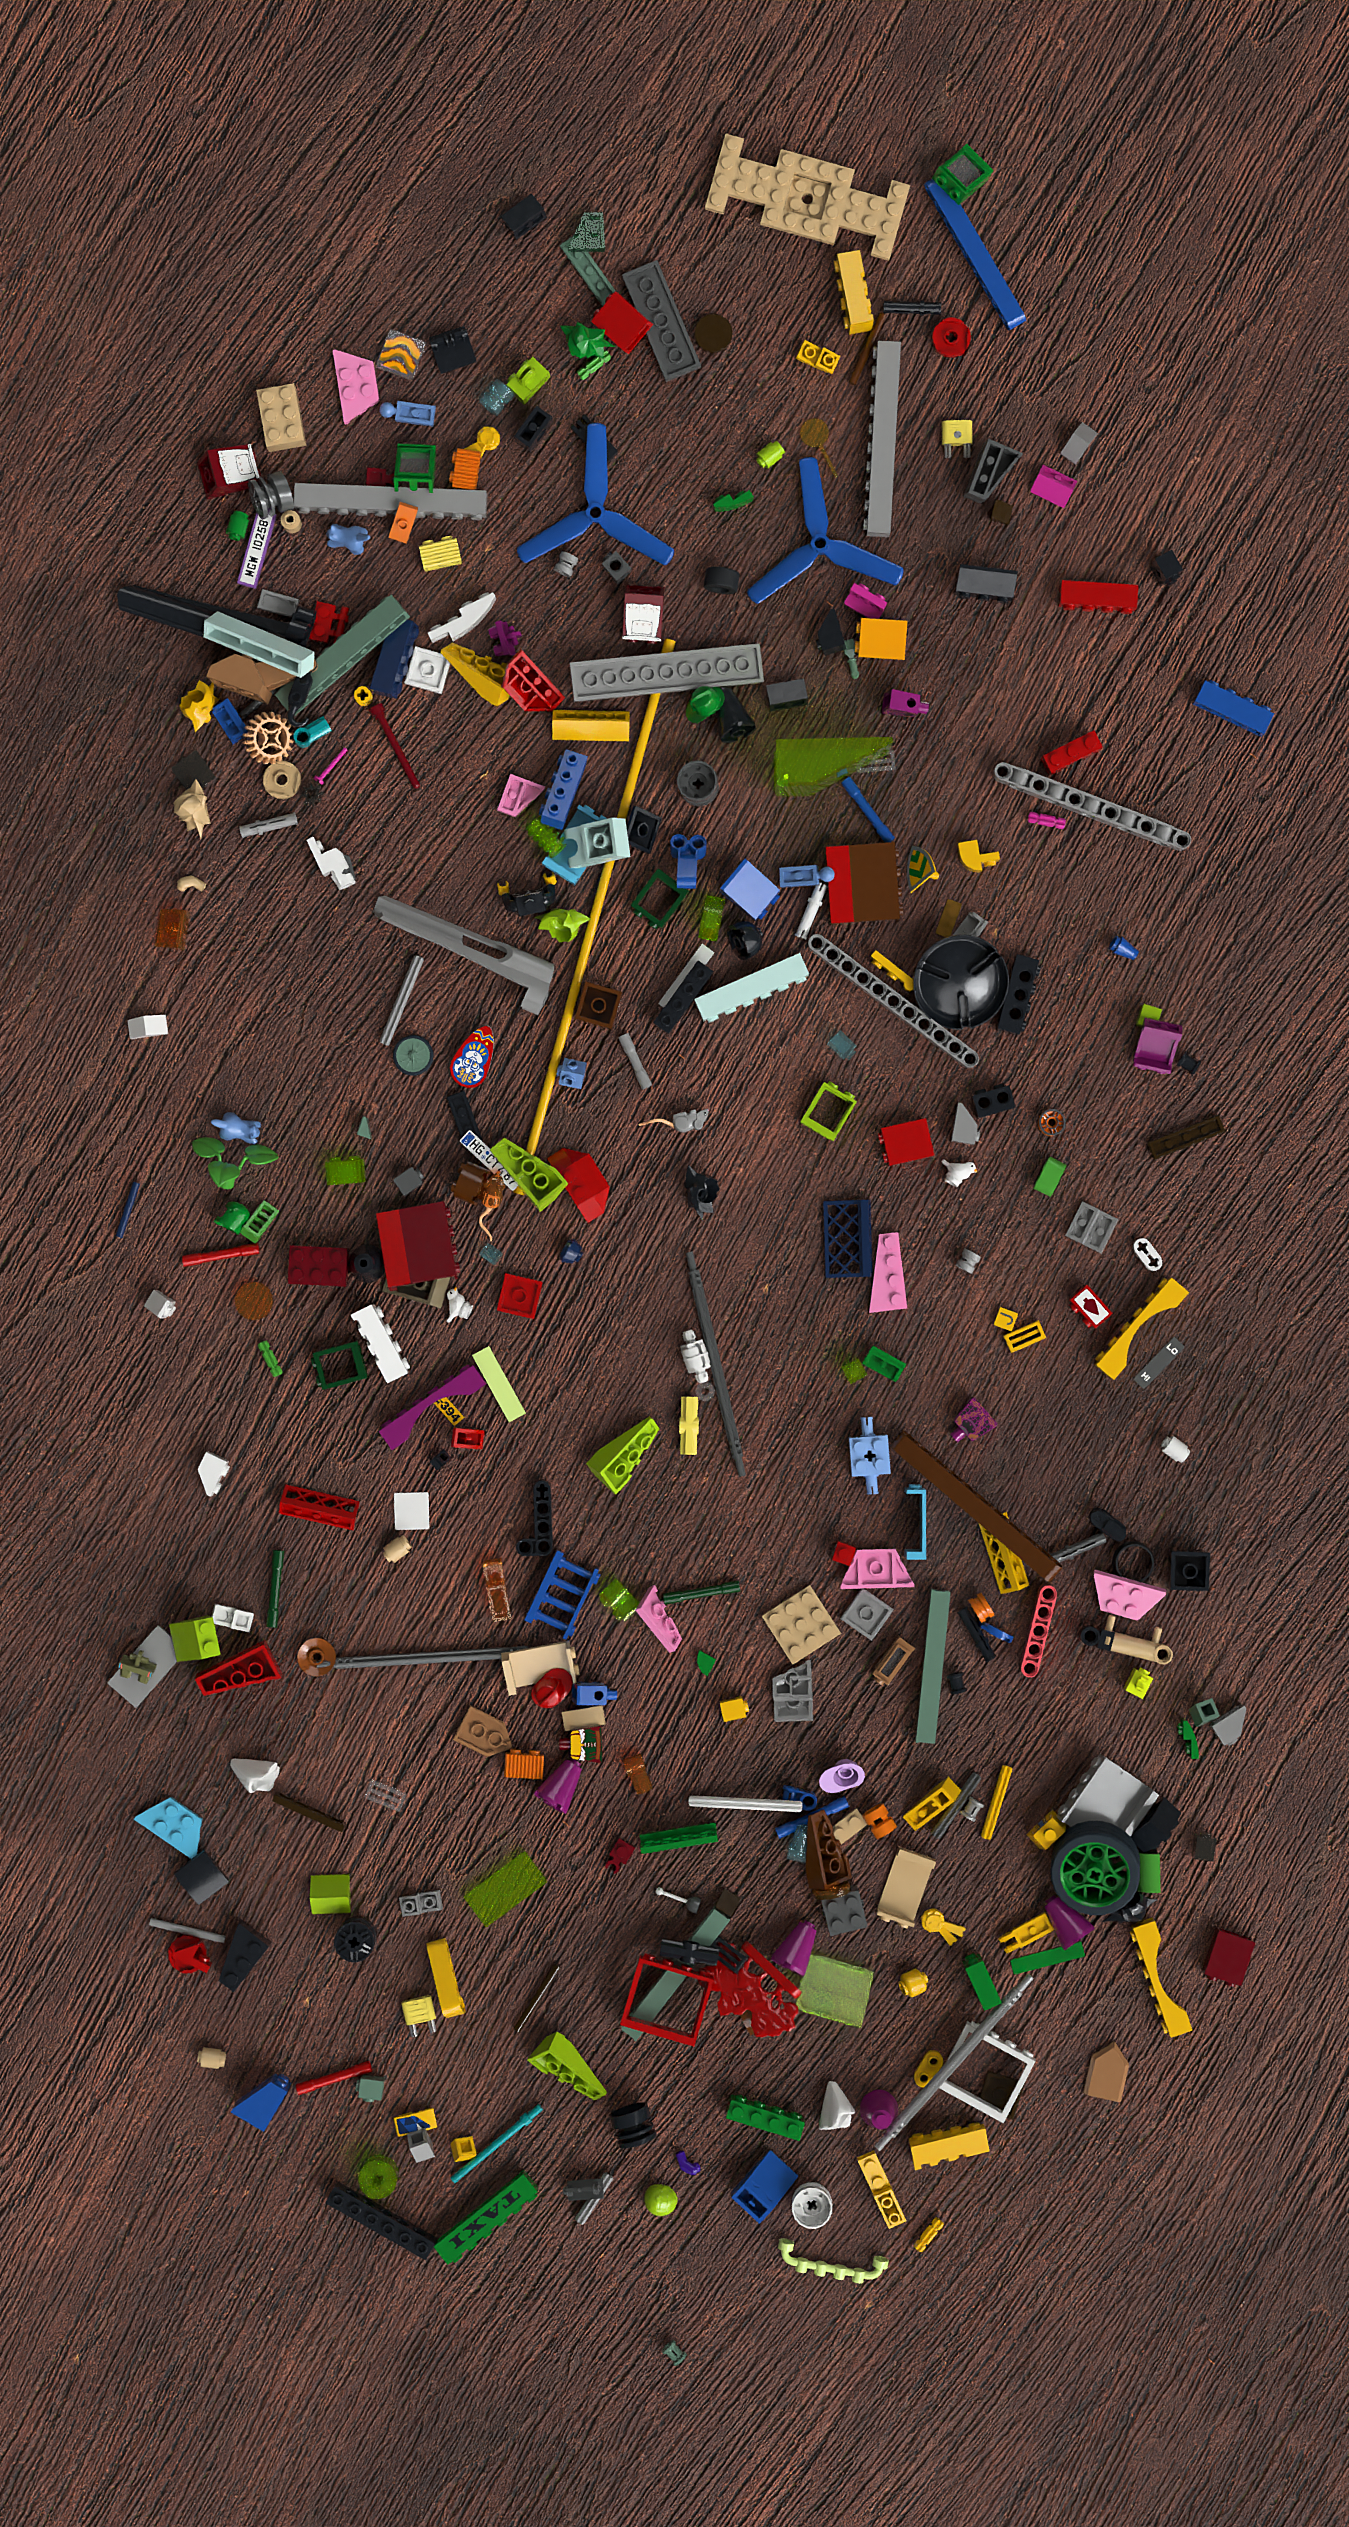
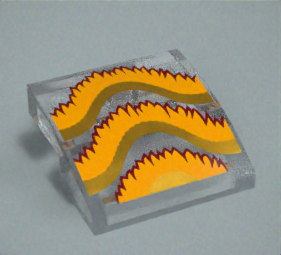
M390 329L376 367L412 381L426 348V342Z

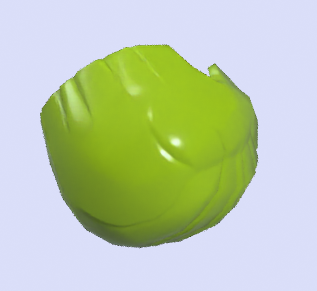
M654 2184L648 2187L644 2196L647 2210L656 2216L670 2214L678 2202L676 2193L667 2185Z

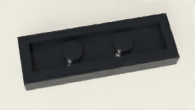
M465 1090L448 1096L447 1100L461 1138L470 1130L483 1142Z

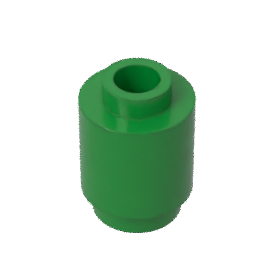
M234 511L230 515L226 529L229 539L235 541L244 539L249 523L246 513Z

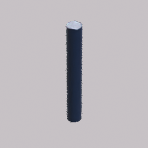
M134 1181L132 1183L115 1235L117 1237L123 1238L140 1183Z

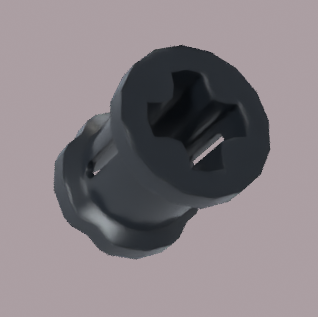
M1185 1051L1176 1066L1183 1067L1193 1076L1202 1061L1195 1060Z
M963 1672L946 1675L952 1689L950 1694H959L967 1691L962 1678Z

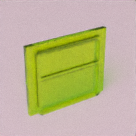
M811 1954L806 1974L800 1980L799 1990L802 1994L796 1999L795 2004L799 2011L861 2028L867 2002L869 2001L874 1972L827 1957Z

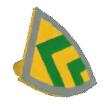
M912 846L907 862V882L911 893L927 879L932 878L936 880L939 877L932 857L926 850L917 846Z

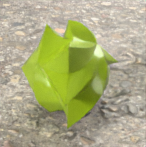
M552 908L550 912L534 917L541 920L538 929L549 930L552 938H556L558 942L573 940L577 936L579 926L591 920L574 909L564 910Z

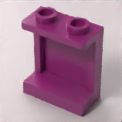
M1144 1018L1133 1056V1066L1141 1070H1153L1159 1074H1171L1178 1042L1182 1038V1025Z

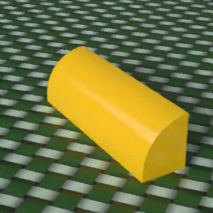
M553 710L552 740L629 741L630 711Z

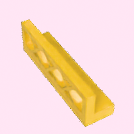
M1007 1512L1002 1513L1004 1516L1008 1518ZM979 1524L1000 1593L1018 1591L1029 1586L1022 1560ZM993 1540L998 1543V1552L993 1549ZM999 1559L1004 1562V1570L998 1565ZM1005 1577L1010 1581V1588L1005 1587L1003 1581Z

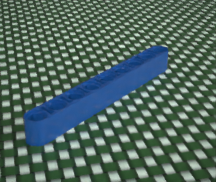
M933 179L925 182L924 186L929 197L1007 330H1011L1025 322L1026 317L961 204L958 205Z

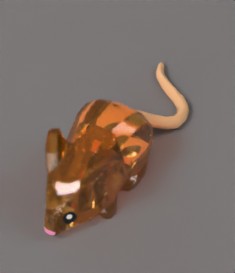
M499 1170L483 1185L485 1191L482 1197V1204L486 1207V1210L479 1216V1225L488 1234L490 1241H492L491 1234L483 1225L482 1218L492 1209L498 1208L502 1202V1191L506 1185Z

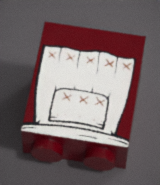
M251 444L207 450L200 458L197 465L206 499L249 489L248 482L254 479L257 482V478L261 477V473L256 466V454L252 450Z
M626 585L622 639H627L626 641L628 642L646 640V643L650 644L661 641L665 587Z

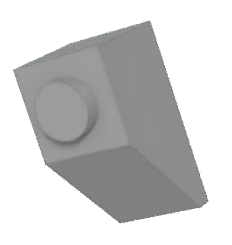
M957 1103L950 1141L974 1145L975 1141L978 1142L980 1137V1130H977L978 1125L964 1105Z
M1239 1704L1209 1724L1224 1746L1234 1744L1238 1741L1237 1738L1241 1736L1246 1707L1243 1704Z

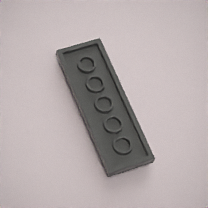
M653 261L622 274L634 307L653 323L646 336L665 382L701 368L697 354L658 261Z

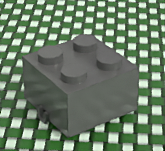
M857 1884L820 1893L823 1917H826L830 1936L868 1927L863 1907H865L864 1902L860 1898Z

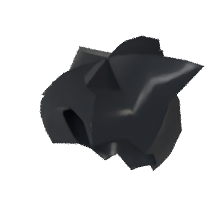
M688 1165L684 1187L687 1189L688 1207L695 1208L703 1221V1212L714 1213L712 1201L718 1197L716 1193L720 1188L717 1184L718 1181L713 1176L696 1173Z
M1136 1891L1133 1898L1123 1908L1110 1913L1102 1922L1117 1921L1119 1924L1123 1922H1143L1147 1907L1157 1901V1899L1148 1898Z

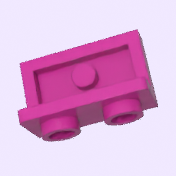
M854 583L844 604L866 618L879 619L887 606L885 598L878 593L875 595L868 591L869 588L861 583L859 585Z

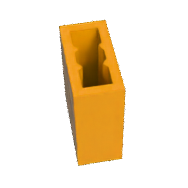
M861 618L860 622L857 621L856 633L860 634L859 641H855V653H858V657L905 660L907 620Z

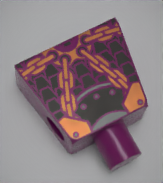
M891 689L884 694L881 713L914 717L918 713L927 714L929 703L920 701V695Z
M972 1397L954 1418L953 1421L958 1428L950 1435L957 1443L965 1436L974 1441L995 1428L998 1424L975 1397Z

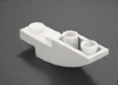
M484 593L478 597L479 600L475 602L468 601L462 604V608L459 609L461 617H452L448 620L447 624L443 626L439 624L432 627L431 631L428 632L431 642L434 643L450 635L452 641H455L470 632L492 608L496 601L494 593Z

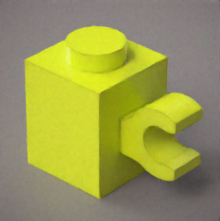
M1141 1667L1139 1670L1133 1668L1124 1689L1143 1699L1153 1680L1149 1676L1150 1672Z

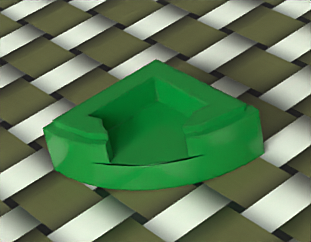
M699 1650L697 1656L698 1667L704 1675L708 1676L716 1659Z

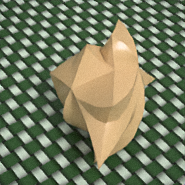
M195 779L191 788L184 791L173 804L174 813L179 816L180 820L186 822L187 831L196 828L201 838L203 827L205 824H210V819L206 806L207 797L204 796L199 782Z

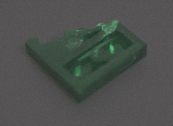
M584 212L574 237L569 244L568 252H605L603 212Z

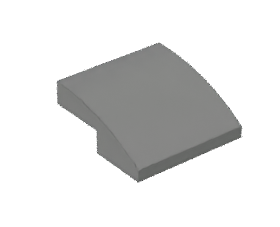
M1082 1201L1065 1236L1102 1254L1118 1219Z

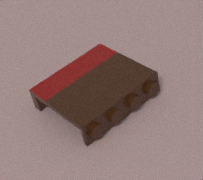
M895 842L825 848L826 867H831L835 873L833 880L827 882L830 926L838 925L839 923L900 920V916H903V905L899 904V897H902L901 885H898L897 878L901 877L900 866H896V859L899 858V848L895 847Z

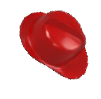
M551 1669L532 1688V1700L539 1707L553 1708L571 1691L573 1685L572 1676L564 1669Z

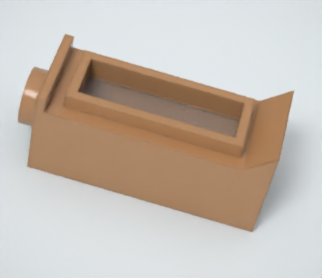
M898 1635L872 1671V1674L875 1676L873 1679L880 1685L884 1683L889 1685L915 1647Z

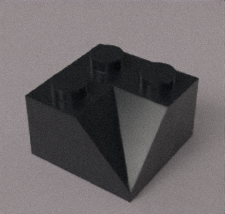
M1168 1550L1167 1588L1170 1590L1209 1591L1210 1552Z

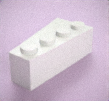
M371 1304L352 1314L351 1317L354 1321L357 1320L359 1324L358 1330L363 1338H366L367 1347L371 1354L375 1355V1361L386 1382L390 1383L408 1374L410 1365L406 1358L402 1359L399 1353L402 1351L397 1340L393 1341L391 1337L393 1332L389 1324H384L382 1320L384 1314L381 1308Z

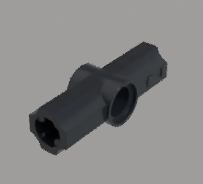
M662 1938L659 1955L676 1958L685 1963L695 1964L699 1962L717 1966L719 1948L700 1945L698 1942L690 1940L676 1941Z

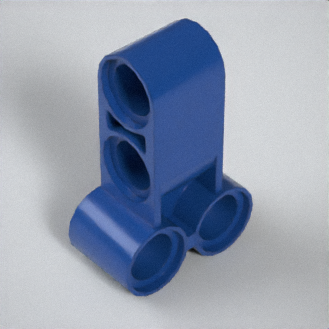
M676 834L670 840V854L678 859L677 888L696 889L697 860L706 856L707 848L706 839L702 835H694L690 840H687L684 835Z

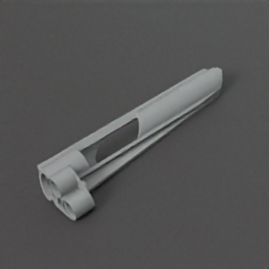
M388 896L378 897L373 910L376 917L449 949L528 988L521 1007L528 1012L539 1015L549 994L554 963L508 944L486 938ZM463 935L503 951L507 955L501 959H496L463 945Z

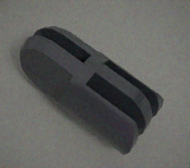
M1095 1508L1090 1512L1089 1521L1093 1526L1117 1542L1125 1539L1126 1527L1123 1523L1104 1509Z

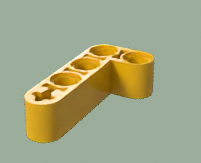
M446 1938L426 1943L443 2016L450 2018L466 2013L462 1996L459 1994Z

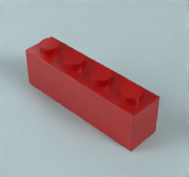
M1062 580L1059 588L1058 607H1063V610L1068 611L1082 608V611L1085 612L1101 609L1103 613H1112L1113 610H1117L1122 614H1132V611L1135 612L1137 609L1139 585Z

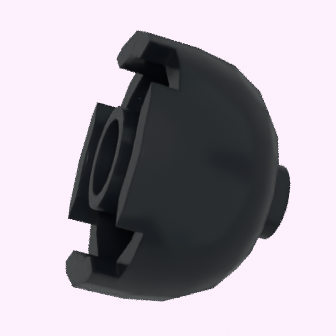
M740 921L728 926L730 928V931L727 932L728 941L732 950L737 949L740 954L737 956L739 959L747 960L759 952L763 933L759 927H756L749 921Z

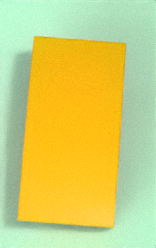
M804 340L795 359L833 374L840 356L824 347L820 348Z

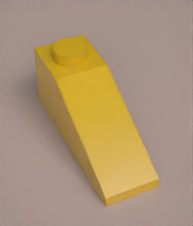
M948 1776L905 1813L903 1818L916 1831L952 1804L961 1790Z

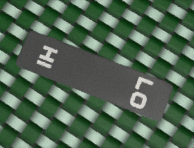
M1173 1337L1134 1377V1381L1145 1389L1184 1349V1345Z

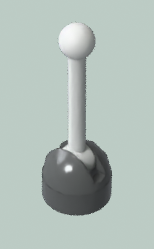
M660 1887L656 1889L657 1895L663 1894L686 1903L689 1911L697 1913L702 1899L691 1897L686 1900L663 1891Z

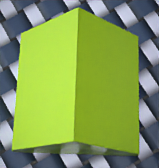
M350 1874L311 1875L310 1904L312 1914L351 1913Z

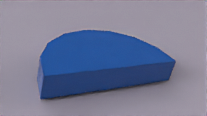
M979 1621L978 1623L981 1629L986 1630L1001 1640L1011 1643L1014 1639L1012 1635L987 1622L981 1623Z

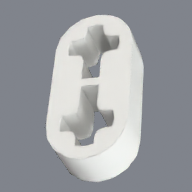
M1144 1238L1137 1239L1133 1243V1251L1143 1265L1150 1271L1160 1269L1162 1259L1151 1243ZM1139 1242L1141 1244L1146 1243V1246L1144 1248L1148 1252L1147 1254H1145L1142 1250H1137V1248L1139 1247ZM1148 1255H1150L1152 1259L1157 1258L1158 1261L1156 1262V1267L1149 1266L1150 1260L1147 1257Z

